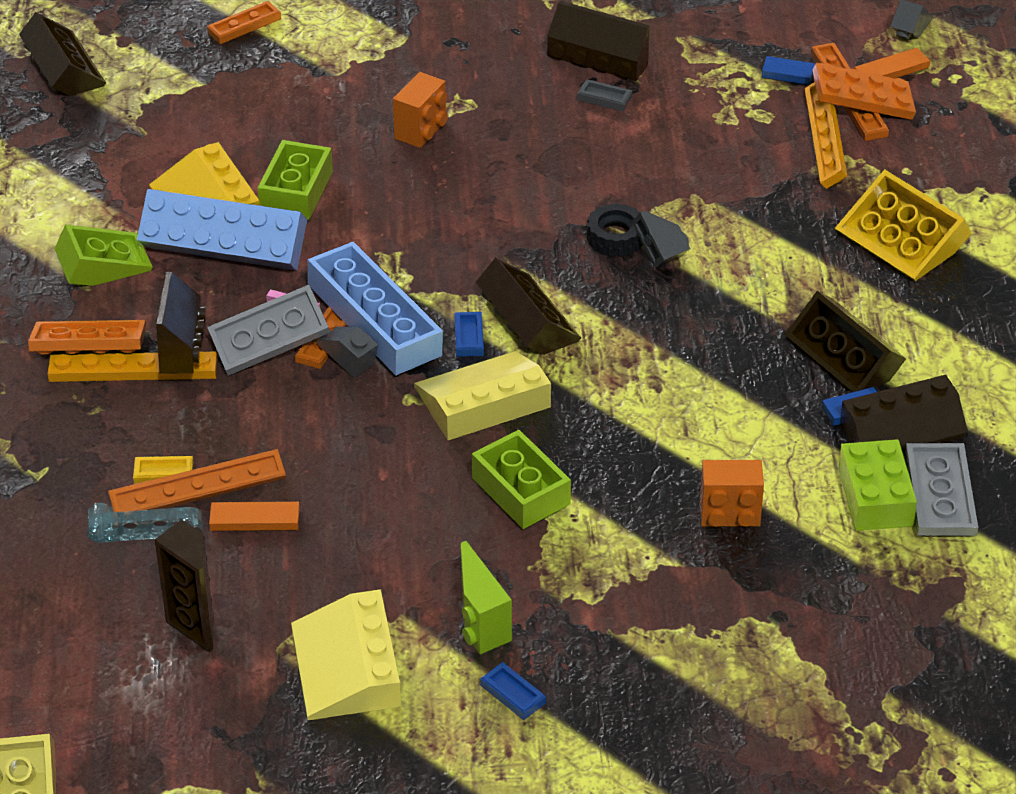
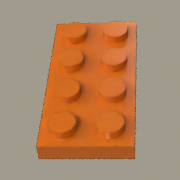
M815 63L812 71L817 95L821 102L913 120L916 114L908 81L901 78L885 77L876 73L860 72L856 69L836 67L832 64Z
M146 320L36 322L28 340L29 351H37L38 354H50L53 351H65L68 354H75L81 352V350H92L94 353H105L109 350H120L124 353L135 352L137 349H141L146 333Z

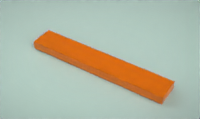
M835 43L811 47V55L816 63L832 64L836 67L851 69ZM843 106L864 141L888 137L889 129L879 113Z
M275 449L109 490L108 495L115 520L117 521L285 479L286 474L279 451Z

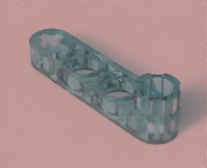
M96 503L92 508L88 509L87 535L88 538L95 542L156 539L174 525L173 521L178 522L180 519H183L192 526H197L202 531L203 514L194 507L114 512L113 507H109L105 503ZM156 521H164L167 523L165 526L153 525V523ZM134 523L137 527L131 529L125 528L123 525Z

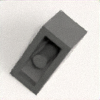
M900 0L890 27L896 31V36L907 40L910 39V36L919 38L932 21L933 16L922 5Z
M647 211L640 212L632 220L654 268L680 258L690 250L688 237L682 232L679 225Z
M337 326L329 334L317 340V344L354 378L375 363L378 344L360 327Z

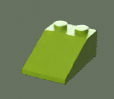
M65 224L54 248L69 284L95 286L149 272L153 268L143 245L137 241L138 233Z
M464 541L461 543L462 614L464 617L462 633L467 644L473 645L481 655L512 641V600L468 542Z

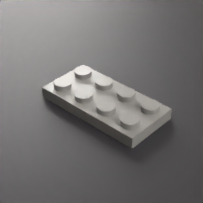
M310 285L207 327L228 376L330 333Z
M906 443L905 454L908 473L917 500L915 521L918 536L977 535L978 522L964 443Z

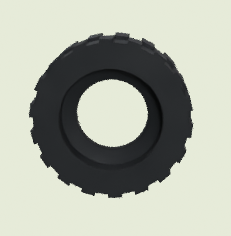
M619 203L606 204L596 208L595 211L590 213V217L587 220L589 246H592L594 251H598L602 255H609L610 257H624V255H631L633 252H637L643 246V243L632 220L640 212L634 207ZM611 226H620L629 231L622 234H611L603 229Z

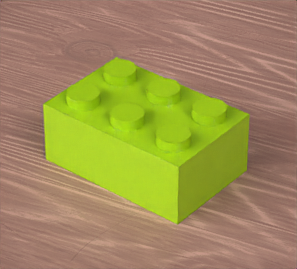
M282 140L258 186L260 206L298 211L307 220H310L333 173L331 148Z
M520 430L472 453V478L522 529L571 504V479Z
M899 440L841 444L838 469L855 531L914 526L917 500Z

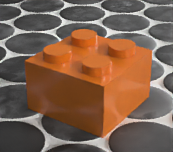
M419 72L393 98L394 139L421 148L441 126L445 125L448 113L446 112L447 92L444 80Z
M702 460L700 490L701 526H760L764 491L762 460Z

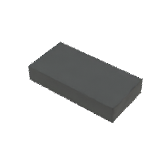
M586 79L577 93V100L624 112L632 99L633 91Z

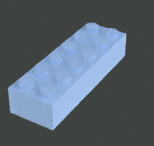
M147 189L137 241L147 248L297 271L307 218L298 211Z
M354 242L307 259L308 285L348 327H360L378 344L376 356L395 375L442 356L443 330Z

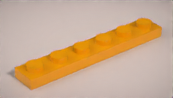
M814 82L805 88L820 183L828 189L847 177V170L835 104L819 101Z
M200 352V363H195L193 373L159 374L158 353L50 355L48 379L49 382L216 379L218 359L217 352Z

